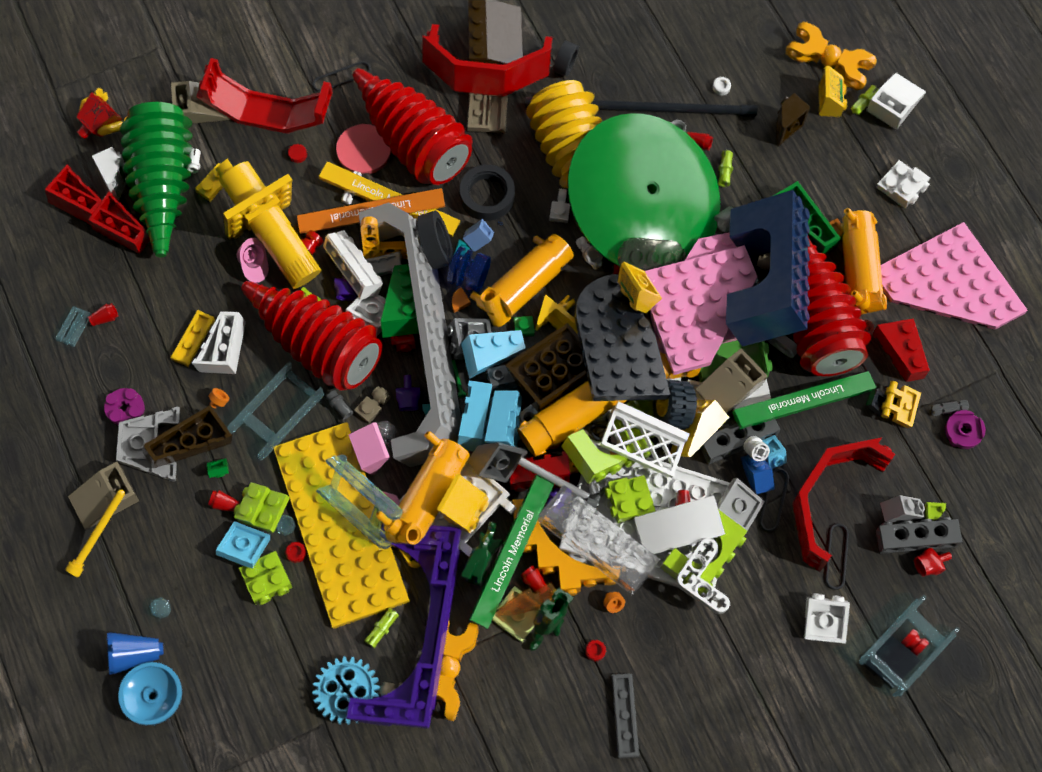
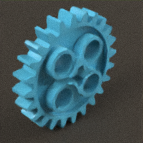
M344 656L341 663L337 658H335V665L328 662V670L321 668L323 676L316 675L320 682L313 683L314 687L318 688V690L313 691V695L319 696L314 702L315 704L321 703L318 710L322 711L325 709L324 717L330 714V721L333 722L338 718L340 725L343 719H346L349 725L350 720L346 718L348 707L341 710L338 708V704L342 700L349 702L350 698L343 691L336 676H340L353 698H358L355 696V693L360 688L366 690V695L359 699L378 698L380 696L375 691L380 690V686L374 685L379 680L378 677L372 678L375 674L374 670L368 672L369 664L362 667L363 661L361 659L356 664L354 657L351 658L350 662H347ZM347 672L355 673V677L350 681L344 679ZM329 684H337L338 688L335 692L330 693L327 691Z

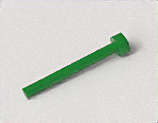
M452 360L459 389L458 396L463 398L466 396V393L462 389L456 362Z

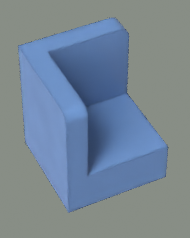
M481 219L465 231L463 240L475 252L492 240L494 231Z

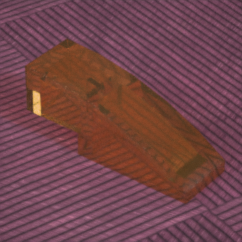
M550 582L534 593L530 588H526L497 609L496 613L499 616L515 615L538 609L547 599L552 600V595L556 589Z

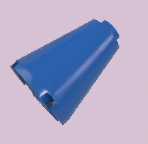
M107 633L109 674L119 673L144 663L159 660L160 655H163V642L159 643L157 638Z

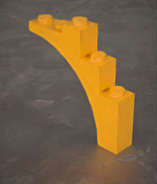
M524 499L513 500V505L517 508L513 512L514 520ZM537 520L523 553H529L536 549L539 572L548 575L558 571L559 587L566 593L568 592L571 596H575L577 593H580L581 585L583 584L585 587L596 586V583L614 585L616 582H619L620 569L594 567L571 558L548 538L539 520Z

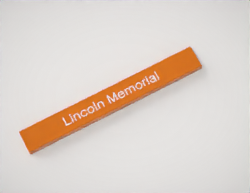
M442 188L297 215L300 234H306L309 230L316 232L359 224V212L388 202L408 214L445 207Z

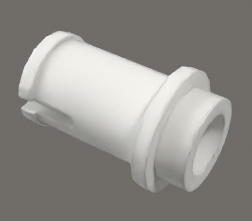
M194 148L189 153L192 163L186 167L191 173H197L200 169L199 159L201 151L196 149L194 155Z

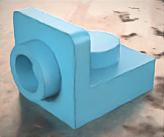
M775 435L762 440L769 447L770 452L766 459L772 469L787 463L786 449Z

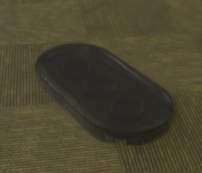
M629 238L621 245L618 252L619 266H621V263L626 262L644 271L682 262L686 259L685 250L682 249L678 242L663 239Z

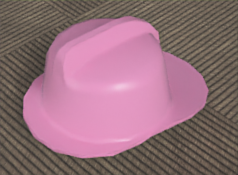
M249 238L238 248L237 259L241 264L244 276L249 281L261 282L266 278L269 271L266 249L258 238Z

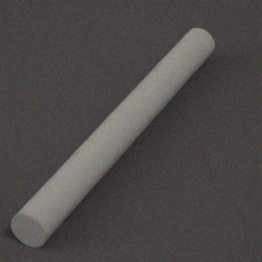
M522 457L519 458L518 465L585 501L589 498L590 494Z

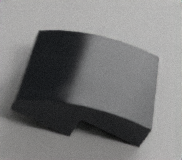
M887 634L860 662L892 690L921 660L901 642Z

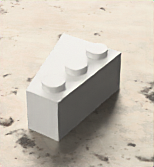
M220 312L210 330L206 343L203 342L201 346V352L197 359L195 358L192 362L199 372L236 374L246 323L239 312Z

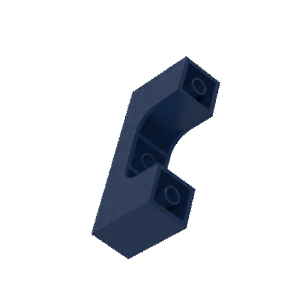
M793 190L732 208L730 212L729 237L736 247L745 245L750 258L771 252L770 271L761 283L727 294L726 325L742 347L807 330V321L810 319L807 311V306L810 304L808 298V291L810 290L808 276L810 275L808 261H810L808 247L810 246L808 219H810L808 209L802 205L800 196H797Z

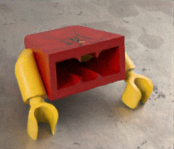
M100 88L96 90V94L91 93L81 101L79 113L77 114V118L83 123V126L77 132L85 139L91 132L102 137L120 131V126L123 123L121 121L122 118L105 102L108 100L107 92L103 94V90Z

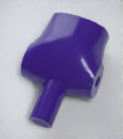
M342 274V278H334L336 298L342 301L355 300L356 292Z
M405 375L404 388L396 389V400L400 411H415L419 409V401L421 399L420 387H412L411 375Z

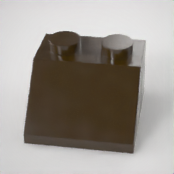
M795 93L790 97H785L780 103L781 108L777 113L778 118L776 121V144L778 146L804 126L810 106Z

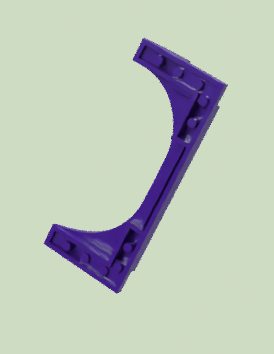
M382 523L379 541L410 555L423 568L427 576L431 601L424 645L416 668L402 685L378 698H350L346 718L375 725H399L429 729L432 710L435 708L456 579L461 529L459 527L431 525L419 543L403 544L389 542L386 539V530H384V524Z

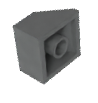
M499 442L484 444L476 447L467 462L478 476L507 482L517 468L519 458H523L527 451Z

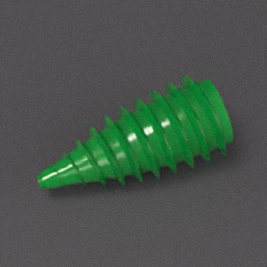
M145 102L131 107L128 110L126 120L120 126V133L123 136L121 138V145L124 148L122 158L125 161L123 168L128 175L126 177V184L131 188L129 197L135 201L133 209L141 215L140 222L147 227L146 233L150 238L153 253H155L156 257H166L169 251L172 229L176 227L174 224L175 218L182 215V212L177 210V208L187 202V199L180 194L188 191L190 188L183 181L191 176V172L186 167L192 163V159L187 156L193 149L187 143L193 137L192 133L188 130L192 126V121L187 116H184L183 110L176 105L165 102Z

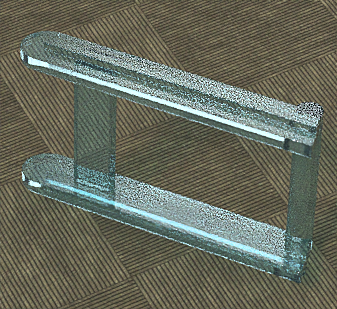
M288 362L228 425L227 429L230 433H233L242 423H245L264 439L267 444L257 456L260 460H263L313 406L321 401L324 396L323 389L319 387L317 391L313 390L292 372V363ZM287 377L310 398L275 434L252 413Z
M335 455L332 458L326 459V463L335 470L330 485L318 488L316 492L379 548L388 549L392 542L386 539L385 532L380 529L382 522L375 515L378 511H382L388 518L398 520L402 516V509L346 461L347 457L345 455ZM341 476L375 505L370 519L337 490Z
M924 594L919 599H915L859 661L863 665L866 661L870 660L898 687L892 694L894 697H900L956 637L957 632L960 630L956 626L946 637L941 635L916 610L927 598ZM907 619L936 648L903 682L875 652Z

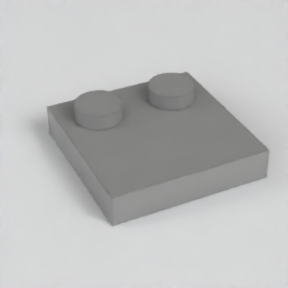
M733 478L717 507L748 531L765 501L738 478Z

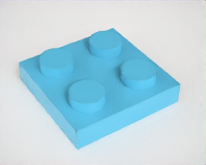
M234 521L217 547L216 555L253 569L269 543L270 535Z

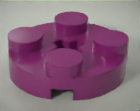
M122 388L107 395L104 410L107 418L119 426V422L141 417L144 413L145 405L141 396L134 389ZM123 404L129 405V407L126 408L127 411L124 412L122 409H120V407Z
M961 410L954 413L947 420L945 434L953 447L961 449L974 448L979 445L985 436V424L981 418L974 415L975 413ZM963 426L970 430L967 434L961 431Z

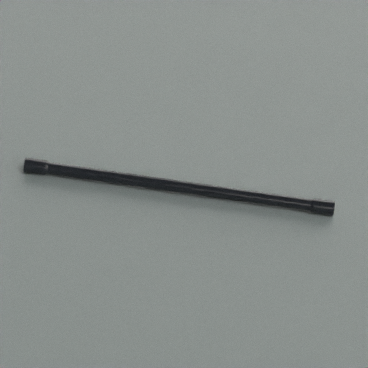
M526 97L525 108H528L533 97ZM593 100L591 103L597 105L598 110L739 114L744 116H757L758 112L757 105Z

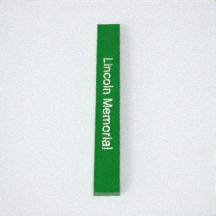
M869 371L734 409L732 413L739 429H743L871 392L872 389L877 387Z
M539 475L534 476L469 618L470 621L485 629H488L553 488L554 483Z

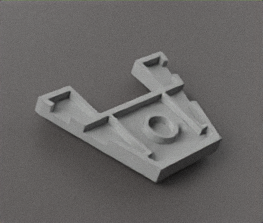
M174 407L172 410L164 412L159 411L146 417L141 416L119 422L116 461L176 482L177 463L173 462L153 468L143 454V445L158 436L159 425L176 426L179 424L180 407Z

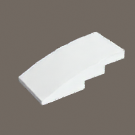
M714 496L634 517L644 556L700 542L706 538L711 539L725 535Z

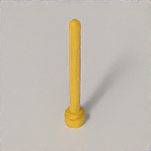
M123 490L117 491L76 560L73 559L72 562L68 563L65 570L70 574L80 577L84 570L83 562L125 495Z

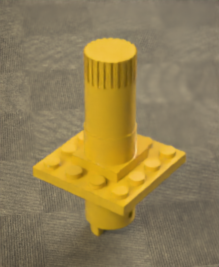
M228 159L224 160L216 168L217 176L221 177L219 179L220 184L235 204L234 207L223 213L225 234L228 239L238 238L244 233V230L248 229L250 231L252 229L293 289L299 288L311 281L321 272V268L282 211L291 202L292 179L289 174L266 187L248 161L233 167Z

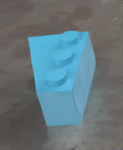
M521 330L468 335L461 343L469 379L481 372L487 371L488 368L516 357L525 349Z
M469 380L468 397L465 399L466 406L462 415L458 436V444L468 451H474L477 446L486 444L485 431H487L488 417H490L492 384Z
M518 391L494 392V397L491 399V412L485 437L487 444L499 442L518 447L519 434L517 428L520 426L522 396Z

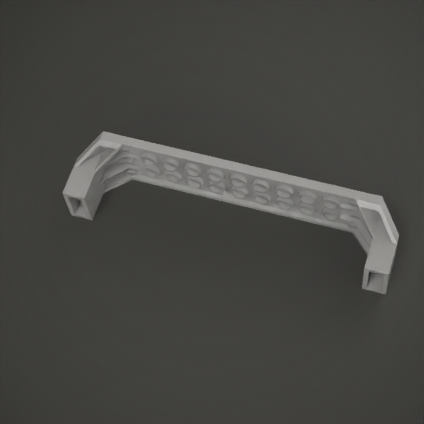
M388 202L359 212L360 226L361 220L364 217L370 216L377 219L380 242L399 235L405 237L431 409L415 433L391 439L393 458L409 467H414L425 463L429 452L434 446L425 438L426 432L430 431L438 439H449L458 443L461 414L449 350L450 345L447 336L438 270L432 268L425 256L419 238L417 219H414L407 212Z

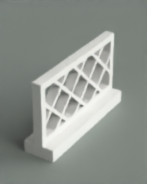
M618 401L611 410V416L600 446L672 478L684 444L688 440L689 433ZM615 418L623 422V428L617 430L614 424ZM636 427L640 429L642 436L635 438L631 428ZM626 430L631 440L623 442L619 433ZM615 435L619 444L612 445L608 443V436ZM649 436H656L660 444L653 446ZM644 438L648 448L641 450L637 441ZM633 443L636 452H628L625 445ZM671 443L678 446L677 451L670 454L666 446L667 444ZM662 446L666 456L658 458L655 449ZM650 451L654 461L649 462L645 460L642 453ZM668 459L671 464L670 471L663 468L660 461Z

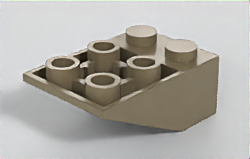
M184 81L171 83L172 104L180 107L184 112V116L191 119L192 124L231 120L196 97L199 90V82Z
M741 348L719 366L695 391L704 400H716L727 414L760 388L765 382L767 375Z
M118 462L98 471L68 496L85 530L98 524L118 490H123L125 495L113 515L139 502Z

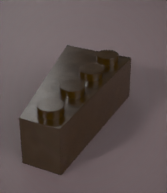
M211 405L144 444L143 454L151 466L157 468L229 445L232 442V434Z

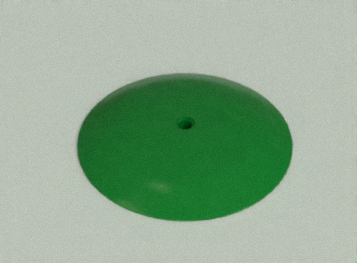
M630 113L614 116L591 129L580 141L573 154L568 173V195L571 210L585 238L594 249L610 262L619 267L621 263L626 262L647 271L685 261L698 239L714 236L718 224L714 218L720 213V193L714 170L699 145L676 125L647 114Z

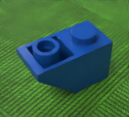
M749 454L741 457L749 485L756 494L775 489L772 468L765 460L755 461Z

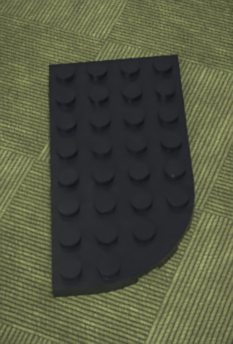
M619 274L607 275L594 280L581 292L575 307V324L592 400L668 399L670 391L649 311L647 313L639 310L635 311L629 303L631 301L621 292L622 287L618 282Z

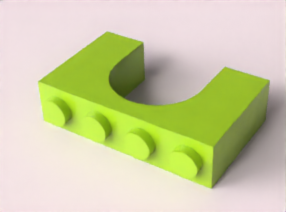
M615 418L614 424L617 430L623 428V422ZM636 427L631 428L635 438L642 436L640 429ZM583 429L567 436L562 445V448L588 484L593 481L599 482L610 473L614 475L622 467L626 466L628 468L635 463L619 454L610 455L600 451ZM626 430L619 433L623 442L631 440ZM644 438L637 441L641 450L648 448ZM633 443L625 445L628 452H636ZM650 451L642 453L645 459L651 455Z
M719 509L725 535L714 537L718 545V556L714 562L707 565L700 576L701 579L713 586L710 583L714 577L718 579L724 571L722 566L725 561L729 563L735 556L733 550L736 546L740 548L747 539L744 537L747 530ZM674 548L660 569L676 580L689 558ZM692 561L693 568H702V564H698ZM689 572L688 575L685 578H683L682 583L685 585L687 583H690L689 579L693 573ZM699 587L698 595L700 596L702 593L707 594L708 590L705 587Z

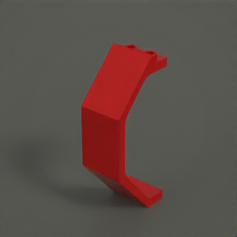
M432 24L431 31H427V36H422V62L454 91L506 96L549 76L552 37L545 36L542 49L510 63L499 65L456 59L438 44L439 25Z
M210 58L209 64L205 66L204 75L199 83L196 97L238 124L287 134L323 124L333 92L329 82H323L321 92L296 99L252 91L221 72L218 59Z
M882 437L827 448L793 502L803 561L821 572L832 555L818 547L815 543L808 493L823 470L831 465L860 459L884 472L895 456V453L888 446L879 444Z

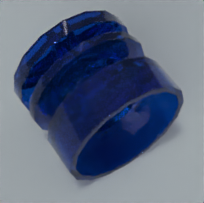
M460 246L450 262L447 283L453 285L456 282V286L460 287L466 280V290L478 294L487 278L491 257L478 253L472 259L473 251L469 249L466 252V248Z

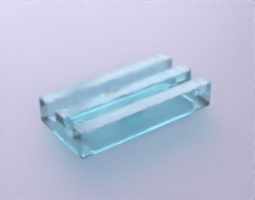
M73 306L56 336V340L75 347L89 321L88 316L91 313ZM78 312V315H77L75 321L72 323V325H71V327H70V330H69L67 336L64 337V335H65V333H66L68 327L70 326V324H71V322H72V320H73L75 314Z

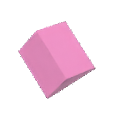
M371 423L349 434L361 470L374 475L389 458L377 423Z

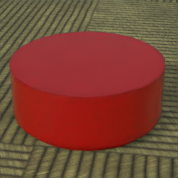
M295 144L289 148L288 154L292 162L301 163L307 158V151L303 145Z
M292 542L287 546L285 553L289 561L299 563L304 560L306 549L303 544Z
M599 640L590 641L585 649L586 656L591 661L602 660L606 653L604 643Z

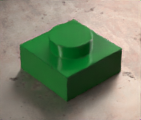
M533 316L514 317L515 331L521 330L523 337L535 335Z
M227 458L207 463L209 478H220L229 473Z

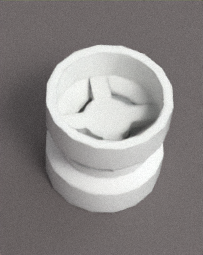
M751 436L744 442L745 452L755 461L760 462L768 457L770 452L768 445L757 436Z

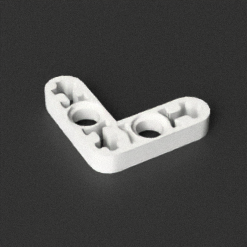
M706 538L699 544L677 576L676 583L681 590L716 614H722L730 606L728 597L700 578L718 550L717 543L713 539ZM711 545L710 549L712 551H708L705 557H703L701 554L705 550V546ZM692 560H700L702 568H693ZM689 572L693 573L689 579L690 583H687L686 585L683 584V578H685ZM699 587H705L708 590L707 597L698 595ZM712 594H714L715 596L709 603L708 600L711 598ZM714 600H722L724 607L717 608V602Z

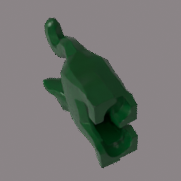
M494 522L489 523L486 534L482 532L479 534V546L472 549L461 575L463 578H466V582L483 587L484 577L491 565L493 554L497 552L503 543L501 539H492L496 530Z
M559 588L553 593L551 601L547 599L541 605L533 620L534 641L530 645V650H536L540 646L544 635H549L553 632L556 637L559 636L568 605L574 599L568 592L566 593Z

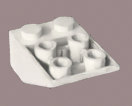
M895 73L871 99L867 111L897 130L926 92Z

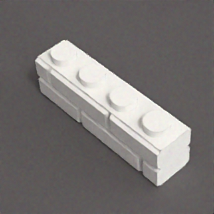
M345 231L328 234L323 247L359 298L365 299L369 296L378 295L383 284L382 279L373 271L371 263L365 260L362 251L357 249L352 237H349Z

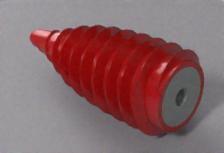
M358 68L353 72V80L362 92V98L366 102V110L370 114V121L376 126L378 135L383 137L384 143L390 147L391 152L399 158V161L407 167L411 174L415 175L420 183L441 185L450 181L461 172L469 161L473 142L472 137L465 134L464 126L461 123H456L453 116L446 115V111L443 108L437 107L433 100H426L424 94L416 93L412 87H404L400 82L391 84L389 79L380 80L378 76H373L363 69Z
M809 239L808 253L810 261H808L810 275L808 276L810 290L808 291V298L810 304L807 306V311L810 319L807 321V330L795 332L793 339L798 345L797 354L801 357L800 364L803 369L817 376L839 375L851 371L865 362L868 357L865 346L870 342L871 335L864 331L867 324L864 320L859 319L862 312L859 308L854 307L856 298L849 295L851 291L850 286L842 283L844 276L839 272H834L836 270L834 263L824 262L827 256L823 253H818L816 250L817 246L813 245Z
M252 281L243 283L241 287L243 294L253 303L255 308L259 309V316L262 320H265V327L269 332H272L274 340L281 343L284 351L291 353L293 359L301 362L305 369L312 370L315 377L322 378L326 385L335 386L340 391L354 389L361 385L373 372L382 352V343L376 338V328L373 325L365 326L363 319H354L353 314L348 311L342 313L340 306H330V302L326 299L318 301L317 296L314 294L305 297L302 290L291 294L289 288L277 291L276 287L268 288Z

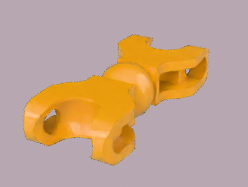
M807 22L799 23L796 34L805 43L791 42L786 47V55L800 63L808 61L818 63L820 59L825 66H835L834 70L844 77V84L856 90L863 89L866 85V77L857 68L872 69L877 62L876 57L863 49H856L854 51L844 49L842 53L841 49L836 45H827L828 40L822 37L818 27Z
M448 622L436 700H442L446 703L445 717L449 721L456 719L460 706L458 693L454 689V678L460 672L459 662H461L464 654L475 648L479 627L478 624L473 622L468 624L465 633L460 636H454L449 633L450 622Z

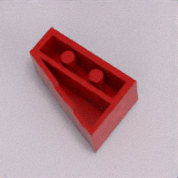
M68 164L45 188L48 203L90 224L88 219L102 201L89 186L82 182L78 175L76 176Z
M110 191L88 219L93 230L139 254L150 241L146 229L119 203Z
M914 318L877 325L873 336L882 344L885 353L889 354L893 360L892 363L906 382L924 379L930 369Z
M565 451L562 452V456L551 457V454L544 455V459L533 460V457L525 458L531 463L569 482V456ZM518 465L509 478L510 490H515L516 492L526 491L537 474ZM556 484L553 485L554 488L557 487L561 489V487L557 486Z

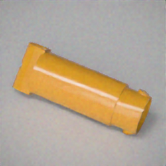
M846 208L844 210L845 215L841 224V230L844 232L842 242L846 284L851 288L849 295L856 298L854 307L861 310V315L886 310L887 299L883 294L879 241L875 229L877 220L874 214L869 211L859 210L852 212L850 208Z
M552 234L546 240L535 236L533 242L538 246L533 248L496 283L483 291L481 295L475 292L471 293L470 298L476 301L477 307L487 312L493 326L500 327L506 324L520 308L556 277L561 269L573 259V251L563 238L556 234Z
M587 381L535 414L534 418L530 421L522 422L517 431L533 456L543 455L546 453V449L551 446L555 447L564 441L567 436L578 432L612 410L618 401H593L589 382Z
M430 431L425 433V438L434 446L393 515L388 517L382 511H378L375 515L384 524L385 536L389 542L417 544L424 538L439 513L437 508L456 474L461 475L460 472L470 457L465 448L452 440L438 439Z

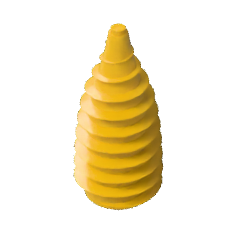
M575 80L558 82L540 90L533 96L526 110L527 116L531 119L530 126L536 131L535 138L541 143L540 149L547 155L546 162L553 166L552 173L560 178V185L567 189L569 167L577 146L591 129L602 122L600 117L595 116L599 109L598 106L591 104L595 97L594 94L584 92L582 84Z

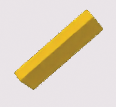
M197 310L171 355V360L189 367L215 318Z

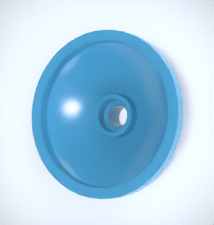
M156 662L144 663L133 668L124 677L119 688V704L122 711L129 719L141 725H155L167 720L177 710L182 697V686L176 673L168 666ZM156 693V698L151 700L150 695Z

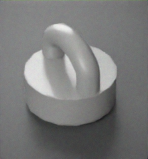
M589 246L582 254L584 260L590 265H597L603 258L593 246Z

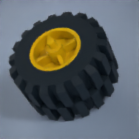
M667 380L670 397L666 400H653V416L680 430H686L695 418L697 408L696 392L690 382Z

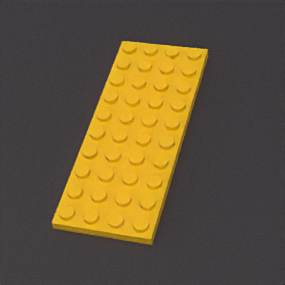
M348 422L273 447L333 629L386 611L388 608H394L410 602L391 546L379 541L382 522L375 517L378 509L365 471L361 470L349 438L351 431Z

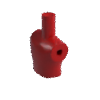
M929 548L920 556L914 558V565L923 577L939 575L946 570L943 562L952 559V555L950 552L938 555L933 548Z

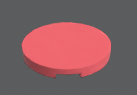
M359 124L348 128L341 134L336 146L339 162L350 172L375 173L387 164L391 149L384 143L383 137L378 135L376 126L369 124Z

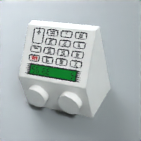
M110 147L92 157L109 191L119 201L126 185L127 175L123 168L125 163L120 152L116 153L114 148Z

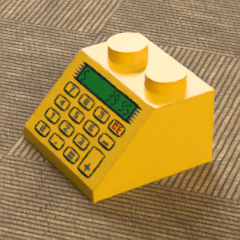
M825 66L819 83V116L841 117L843 110H846L847 100L844 99L846 94L844 77L830 66Z
M626 262L621 263L618 282L622 287L621 292L631 301L629 304L635 311L639 310L647 313L662 297L644 270Z

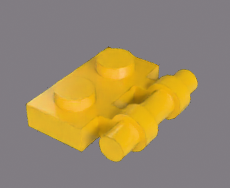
M890 381V385L886 388L885 392L887 395L886 400L882 403L881 409L883 411L881 416L889 418L891 412L894 414L893 422L906 428H911L921 393L906 385L902 386L899 390L897 389L898 383ZM894 397L898 399L896 405L893 404Z

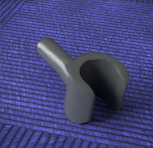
M604 487L597 494L595 500L588 498L585 509L590 511L596 510L601 497L605 493Z

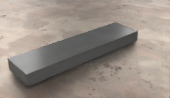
M632 674L611 675L618 759L638 758L639 747Z

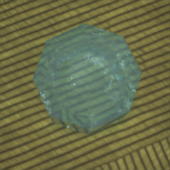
M281 516L276 527L278 533L285 536L293 533L295 523L291 516Z
M161 597L153 600L150 609L153 616L161 619L169 615L171 606L168 600Z

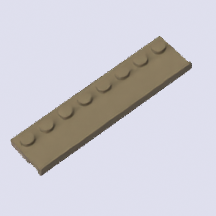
M470 93L468 131L499 132L505 134L508 95L495 96Z

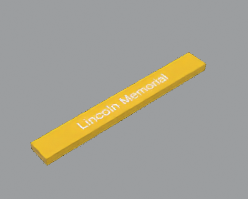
M326 162L319 175L320 180L368 201L402 196L398 192L330 162ZM436 209L412 213L409 215H411L414 219H417L419 215L435 211ZM436 210L441 215L449 236L452 238L460 220Z

